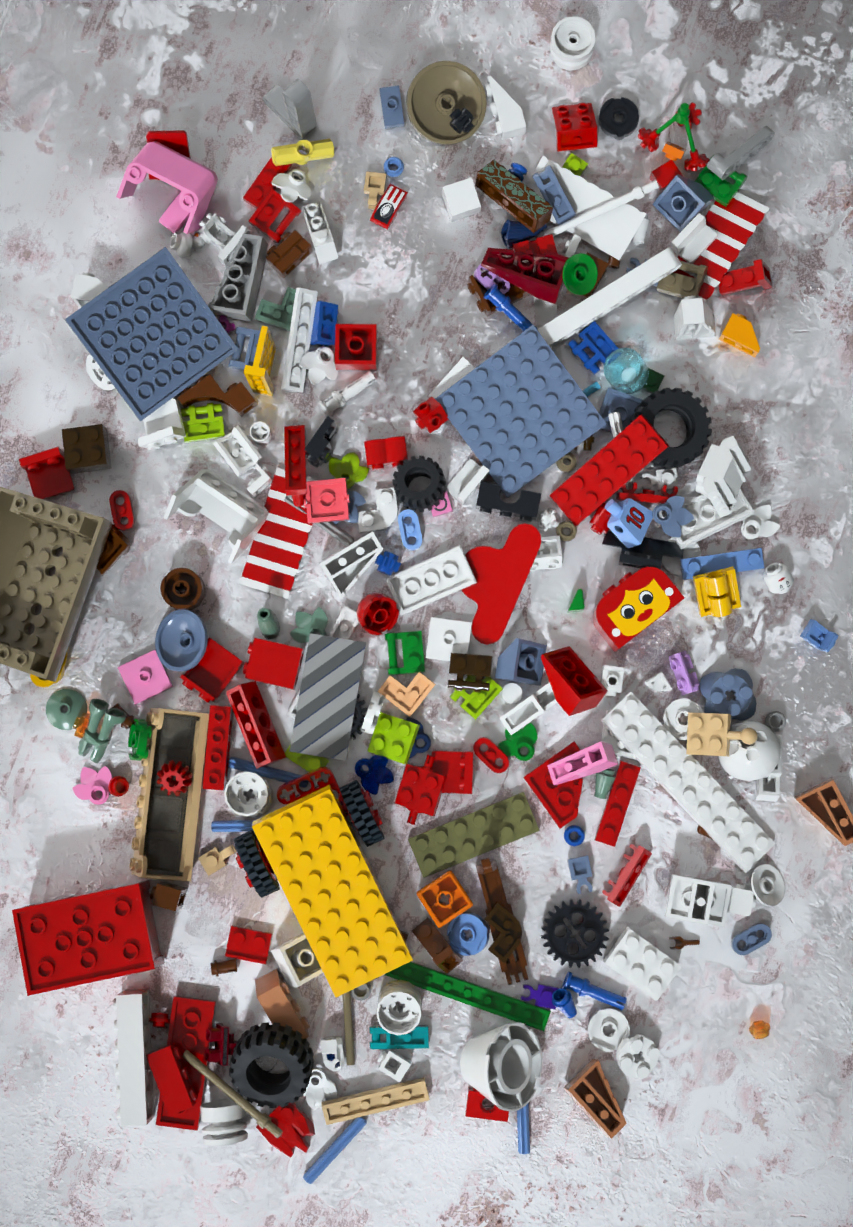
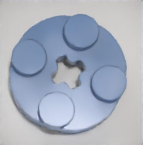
M465 912L449 923L447 928L449 944L458 954L463 956L475 955L481 952L488 944L490 927L479 915ZM470 929L472 931L473 938L470 937L469 939H466V934L464 933V930Z

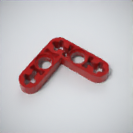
M320 767L281 785L277 789L276 796L278 801L282 804H290L330 785L332 790L338 792V799L340 802H343L341 805L344 811H348L336 778L328 767ZM321 772L330 775L328 776V781L324 782L321 779L317 781L319 786H314L311 776L314 775L316 780L321 777ZM302 780H308L311 783V788L308 791H302L299 788V783ZM291 785H296L299 795H295V792L289 794V799L280 796L283 793L282 790L286 789L289 792L293 790Z

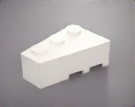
M696 296L684 297L673 316L675 339L716 337L714 313L704 299L696 298Z
M372 531L319 563L341 599L381 553L383 547Z

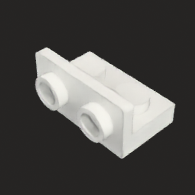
M560 535L541 537V545L530 571L562 567Z

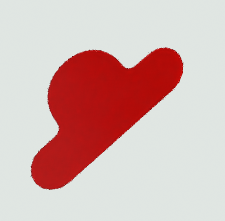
M524 523L514 527L502 549L479 546L465 554L477 583L462 589V592L478 604L471 629L475 639L482 644H494L503 635L539 551L541 535L538 529L531 524Z

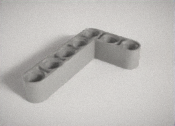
M300 79L293 82L286 90L279 84H276L262 97L265 104L299 138L303 139L317 126L311 93Z

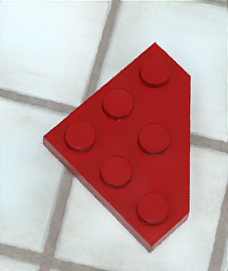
M575 741L523 777L559 829L577 817L583 777L553 785L547 765L581 751Z

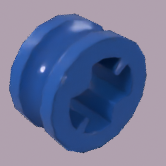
M512 163V169L508 171L523 181V175L527 174V169L518 163Z

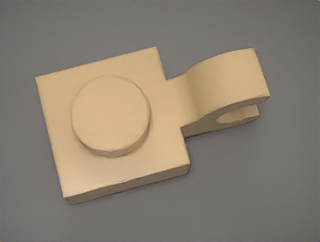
M366 171L364 194H369L368 209L375 210L378 195L383 196L386 184L385 173Z
M230 845L221 852L218 847H215L198 859L207 875L210 876L228 865L225 859L237 851L233 845Z

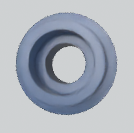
M390 157L384 163V171L390 177H398L404 170L402 160L397 157ZM393 165L398 167L396 170L390 169Z

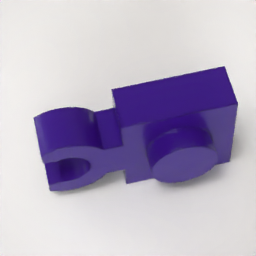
M523 984L524 989L530 990L528 996L521 995L523 1001L535 999V1006L556 1009L552 1004V994L559 987L538 984L537 989H533L531 985Z

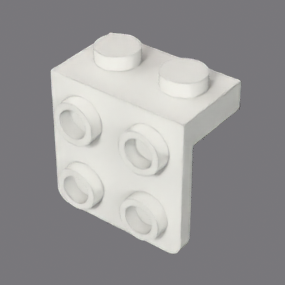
M170 399L143 419L147 435L137 440L139 447L156 450L162 445L172 444L186 437L177 399Z

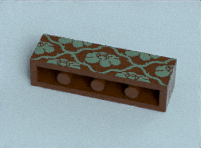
M492 160L477 172L475 186L530 231L535 233L550 221L553 211L550 203L521 182L518 177L511 174L503 165Z

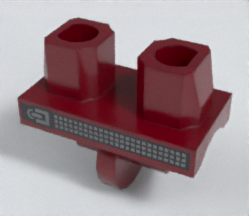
M216 1023V1027L206 1029V1039L209 1042L215 1041V1048L206 1049L205 1060L221 1066H228V1055L233 1054L237 1040H234V1033H229L228 1026H224L223 1023Z

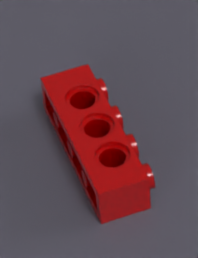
M256 681L240 684L226 691L256 769L286 758Z
M210 705L203 789L225 790L234 714L232 707Z

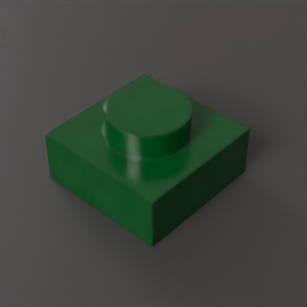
M646 367L637 387L652 394L658 391L665 376Z

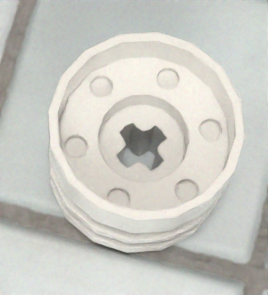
M242 772L233 776L226 784L224 792L225 802L229 809L238 815L249 818L259 817L266 813L272 805L273 790L269 782L260 775L252 772ZM253 791L252 794L255 795V798L249 799V797L246 796L247 792L251 793Z
M403 980L392 981L383 987L379 993L376 1014L377 1020L384 1030L390 1034L403 1035L416 1028L420 1022L422 1008L421 994L418 989L410 982ZM399 1001L400 1004H403V1006L396 1004V1002Z
M232 1099L211 1101L200 1106L201 1121L211 1123L202 1128V1133L207 1134L203 1137V1144L228 1146L248 1138V1132L243 1130L247 1128V1123L237 1121V1119L246 1116V1111Z

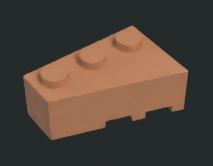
M832 778L794 797L844 846L853 843V815Z
M278 969L256 979V996L272 1025L274 1022L280 1023L284 1027L288 1025L292 1027L291 1030L300 1032L302 1039L308 1038L309 1022L305 1016H301L299 1012L300 1007L297 1001L292 998L287 983L283 981Z

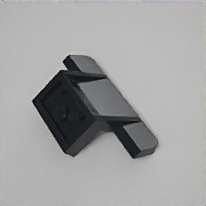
M608 531L602 545L622 548L619 565L640 569L645 567L661 569L663 556L683 559L684 549H680L677 543L644 537L641 544L627 548L612 531Z

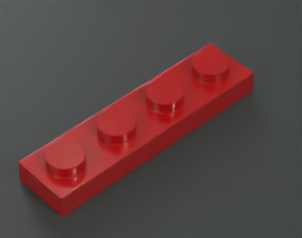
M620 761L615 775L616 778L594 840L615 847L641 767Z

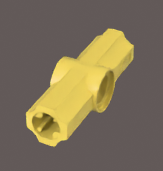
M331 139L317 141L300 140L297 144L272 147V161L275 166L293 163L304 165L312 160L334 157L333 142ZM299 150H303V151H305L307 154H306V155L301 154V153L299 152Z

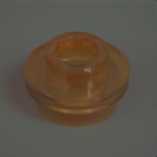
M762 1020L753 1022L752 1026L749 1027V1032L755 1039H763L770 1034V1024Z

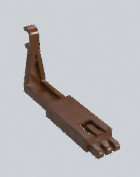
M482 859V864L475 866L487 906L485 910L486 916L497 902L513 914L511 904L507 903L496 860ZM489 924L494 941L501 932ZM521 942L515 949L517 961H515L513 953L509 957L510 963H508V960L504 963L499 959L501 970L505 972L508 985L512 984L511 975L515 976L516 983L520 982L519 973H522L524 981L529 980L525 968L527 962Z

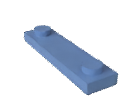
M762 548L680 559L683 580L693 579V576L732 566L735 572L764 568Z

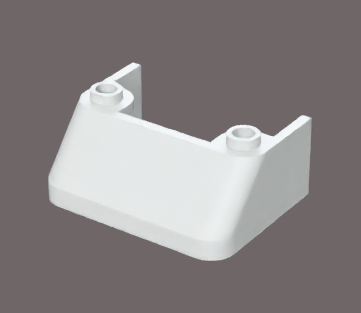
M201 470L173 494L163 518L167 520L177 510L185 516H195L200 512L231 533L228 539L229 545L233 548L228 560L231 564L252 542L264 524L268 511L264 506L214 472Z

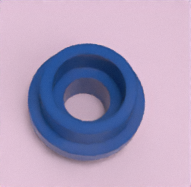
M572 825L565 830L564 839L567 844L578 846L584 841L585 833L581 827ZM577 832L578 838L573 840L570 834Z

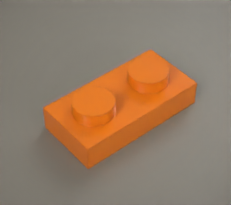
M668 141L662 152L666 153L665 157L676 161L683 158L686 149Z

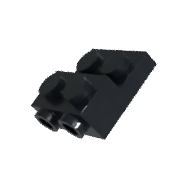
M329 416L326 417L304 449L308 462L316 468L323 463H327L333 454L331 453L330 442L337 435V427L335 421Z

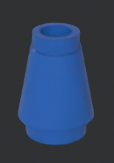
M564 988L557 989L552 994V1004L567 1018L575 1017L577 1009L571 992Z

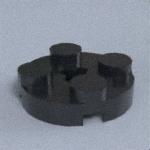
M621 97V99L611 98L602 105L598 123L606 135L622 140L636 130L639 122L638 108L631 100ZM616 114L617 116H619L620 114H622L623 121H615L614 115Z

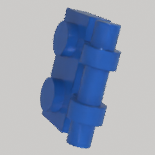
M595 321L579 333V337L582 339L580 344L574 339L568 343L572 353L578 356L584 362V367L587 370L590 369L594 375L600 371V368L596 365L599 360L606 366L621 353L620 349ZM586 347H589L595 354L592 358L584 351Z

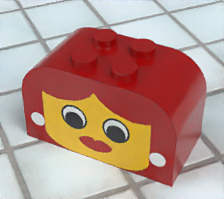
M645 567L633 575L629 572L618 581L620 585L615 587L613 584L602 594L604 597L598 602L593 611V623L614 652L684 599L681 592L662 570L655 567Z

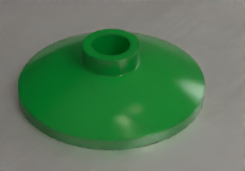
M577 253L569 257L563 268V281L566 288L575 295L587 294L594 288L598 277L597 266L594 260L584 253Z

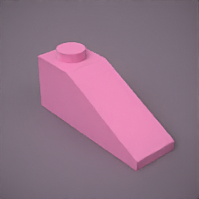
M601 741L547 766L553 785H558L602 772L617 765L618 761L612 745Z

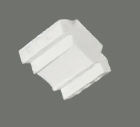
M734 436L723 439L720 447L711 444L696 479V492L710 499L720 518L731 514L728 505L737 502L736 497L742 483L746 482L743 473L752 470L744 451Z

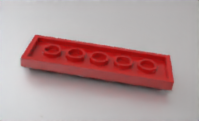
M641 414L549 496L576 527L667 449L669 445L646 417Z
M174 996L167 1045L174 1043V1046L179 1048L181 1056L186 1050L190 1051L207 1066L208 1061L205 1060V1051L210 1049L211 1042L206 1039V1029L213 1027L216 1001ZM182 1057L180 1059L182 1067H186L189 1073L188 1083L190 1088L193 1087L197 1095L196 1104L189 1109L169 1116L160 1094L156 1125L198 1131L201 1116L200 1106L203 1101L206 1077Z

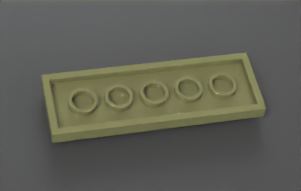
M521 792L411 837L408 841L422 876L425 878L540 830L524 792Z

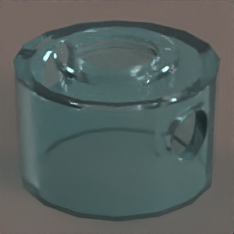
M617 349L606 358L604 364V375L607 381L615 390L626 394H633L641 390L649 377V370L645 361L633 349ZM634 368L636 370L635 379L630 382L622 380L621 374L624 369Z

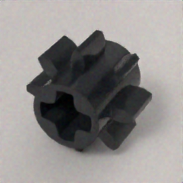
M459 108L455 109L449 115L452 119L449 123L450 126L459 134L462 131L468 133L474 127L471 123L474 117L465 108L461 110Z

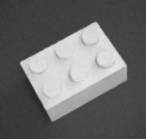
M629 927L625 928L603 959L605 964L656 1001H658L682 967Z

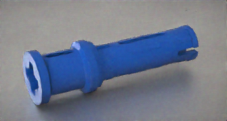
M494 284L484 294V299L490 300L496 306L497 311H502L523 332L533 325L511 303L510 297L505 296L498 289L497 284Z
M569 971L562 985V988L574 991L580 997L589 996L621 1011L624 1009V1005L617 1001L626 1004V997L590 984L589 979L585 978L583 980L573 976L572 972Z

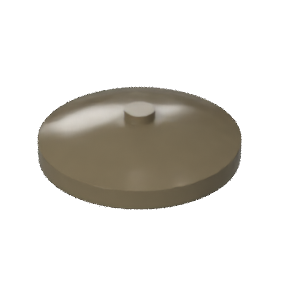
M453 61L435 62L423 68L412 80L406 97L407 114L412 126L423 138L440 145L457 144L471 137L483 122L486 112L485 90L477 75L468 67ZM459 108L461 110L465 108L473 115L474 119L471 123L474 127L468 133L462 131L459 134L450 126L449 123L452 119L449 115L455 109Z

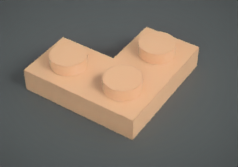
M418 672L408 687L390 675L377 692L386 696L387 700L411 717L436 684L421 672Z

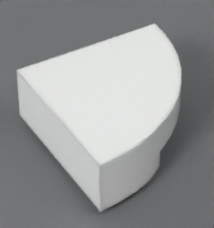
M662 671L644 682L648 688L656 692H667L673 689Z

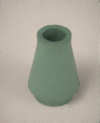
M608 768L596 773L595 797L607 798V794L616 778L614 776L615 770Z

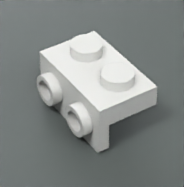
M238 425L233 428L231 433L214 443V446L237 476L254 468L262 458L259 449L253 446L248 439L247 433L241 430Z

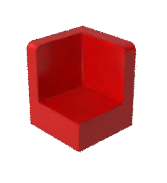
M669 160L651 171L650 180H656L659 186L664 189L676 175H683L674 161Z

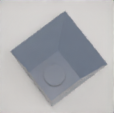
M678 174L655 200L653 205L681 232L698 213L701 214L707 208L714 197L700 183Z
M516 638L498 657L495 678L541 686L544 668L541 655L546 653L547 645Z

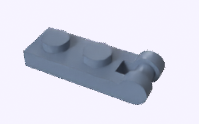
M550 165L545 167L543 172L539 174L537 172L532 175L545 201H548L553 207L552 214L558 225L576 215ZM550 178L551 181L544 185L543 181Z

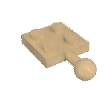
M688 712L686 754L729 757L730 740H742L743 743L751 745L756 742L758 735L753 728H745L742 732L730 731L731 714Z

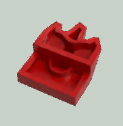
M290 1102L285 1107H280L279 1105L268 1115L272 1118L271 1121L283 1131L279 1138H276L266 1128L262 1129L257 1124L256 1128L266 1140L290 1158L294 1154L293 1148L295 1146L307 1153L310 1145L306 1141L305 1136L315 1135L314 1123L304 1112H301L295 1103L291 1104Z

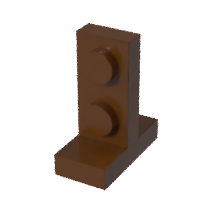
M428 917L412 930L413 934L431 955L434 963L445 973L448 974L463 961Z

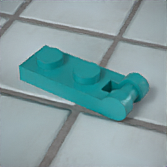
M381 1026L369 1027V1033L372 1034L370 1049L429 1048L428 1026H416L413 1031L403 1035L390 1034ZM380 1034H386V1041H380Z

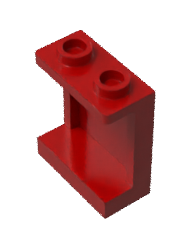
M209 637L206 651L200 662L192 669L187 670L180 678L184 680L182 684L192 691L195 688L199 691L200 694L198 696L207 703L210 700L216 702L245 662Z
M254 638V641L249 643L248 654H250L249 662L244 664L243 674H245V678L248 680L295 690L305 650Z

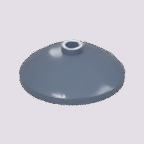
M175 610L162 620L156 633L155 648L159 660L166 668L183 672L192 669L200 662L208 642L207 629L203 620L198 614L190 610Z

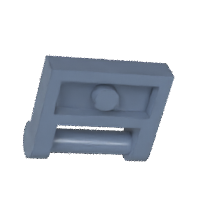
M237 327L235 345L238 347V350L233 353L228 367L244 370L245 365L253 366L260 331ZM248 336L250 339L245 362H240L244 338Z

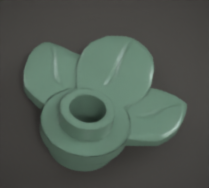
M320 607L314 611L313 615L302 611L296 612L295 621L298 628L290 632L295 641L299 643L309 642L310 633L314 634L315 632L327 636L325 628L328 619Z

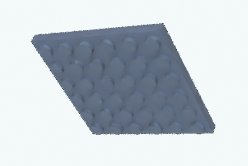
M166 247L64 319L139 421L145 419L238 350V347Z
M534 325L530 326L435 398L482 465L490 470L489 474L497 485H501V490L507 498L607 424Z

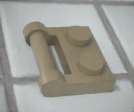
M680 261L682 266L678 269L698 274L696 279L671 273L660 280L656 288L658 292L683 299L687 296H696L697 298L708 266L702 264L697 266Z

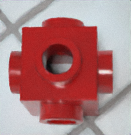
M433 397L421 403L413 411L417 417L415 419L416 424L421 430L425 428L430 434L449 420L441 404Z

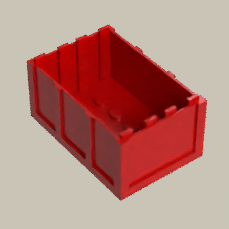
M149 880L114 889L109 888L90 894L71 896L47 903L13 909L12 914L27 996L149 971L164 964V956L161 955L151 905Z

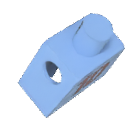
M630 498L618 503L613 499L609 500L605 505V509L611 513L607 523L608 528L627 548L641 544L652 521L653 511Z

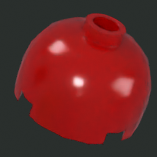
M383 593L368 594L358 604L357 620L362 628L372 635H381V632L386 629L388 631L391 630L398 620L399 610L397 609L396 602Z

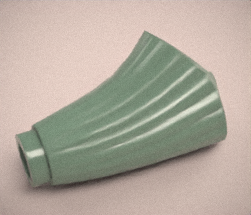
M261 608L257 614L261 633L267 639H274L280 632L278 618L271 609Z

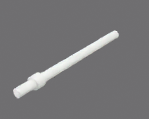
M655 180L645 186H637L633 188L632 192L545 231L544 235L552 234L554 237L634 199L639 200L645 197V194L658 189V183Z

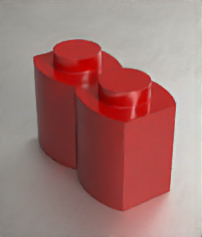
M405 436L364 441L367 466L372 468L373 471L383 470L384 466L387 465L397 468L399 464H404L403 460H408Z

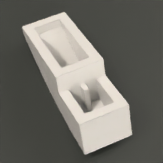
M550 683L499 718L510 735L558 703Z
M775 734L781 747L779 762L769 775L756 780V800L777 802L780 797L782 734Z

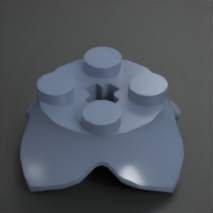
M734 668L726 673L711 672L701 678L700 691L706 698L704 713L731 714V720L736 719L739 721L747 720L755 714L757 703L753 694V682L747 671ZM732 691L734 700L730 699L727 701L725 692Z

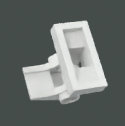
M208 213L199 222L201 226L198 230L201 233L199 237L207 244L211 242L221 250L218 254V259L227 267L233 259L232 255L243 233L250 234V231L242 225L237 233L233 232L224 225L226 221L220 215ZM221 230L229 236L224 244L215 238Z

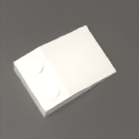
M84 272L83 275L76 274L71 298L81 308L109 288V286L95 277L94 274Z
M304 933L271 950L289 988L299 987L323 973Z

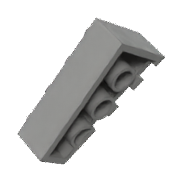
M243 233L232 255L233 259L229 267H226L224 277L214 292L215 296L212 302L208 304V307L215 316L223 315L227 316V318L252 321L268 243L263 236Z

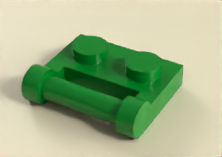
M706 165L695 182L700 183L714 197V200L727 207L748 176L734 171L729 175V177L736 181L733 185L725 179H720Z
M422 631L385 634L389 656L388 675L425 672ZM402 639L403 668H398L395 640Z

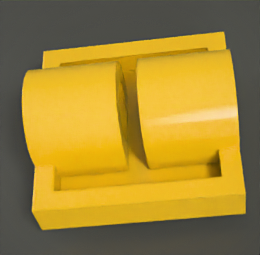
M733 566L693 576L698 610L701 617L708 615L723 617L731 614L732 609L741 607L736 573Z

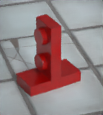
M762 259L753 261V266L727 272L719 283L720 295H727L760 286L765 290L773 288L770 268Z

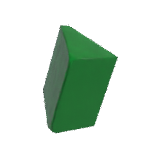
M582 589L577 590L567 613L584 610Z

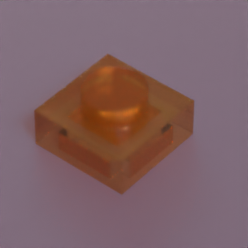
M83 712L81 718L76 717L73 729H76L74 736L83 737L89 723V714Z

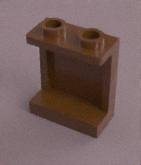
M488 271L483 272V273L481 274V276H482L483 278H484L485 276H487L486 273H487ZM473 275L469 276L467 287L471 295H476L478 299L476 304L480 312H485L487 317L498 312L496 306L490 300L483 298L488 290L477 282ZM503 283L497 284L499 290L503 289ZM510 283V288L504 295L509 296L513 304L530 294Z

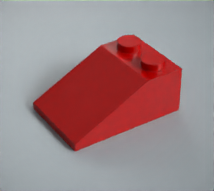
M570 646L541 655V660L555 699L569 716L597 707L608 690Z

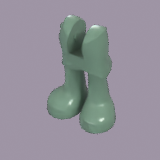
M92 699L90 702L88 728L85 729L84 736L78 746V754L84 757L89 753L92 745H94L90 760L94 763H99L110 741L108 738L114 725L123 723L127 717L123 710L117 708L108 709L109 704L101 699ZM104 716L102 727L98 734L96 731L101 718Z

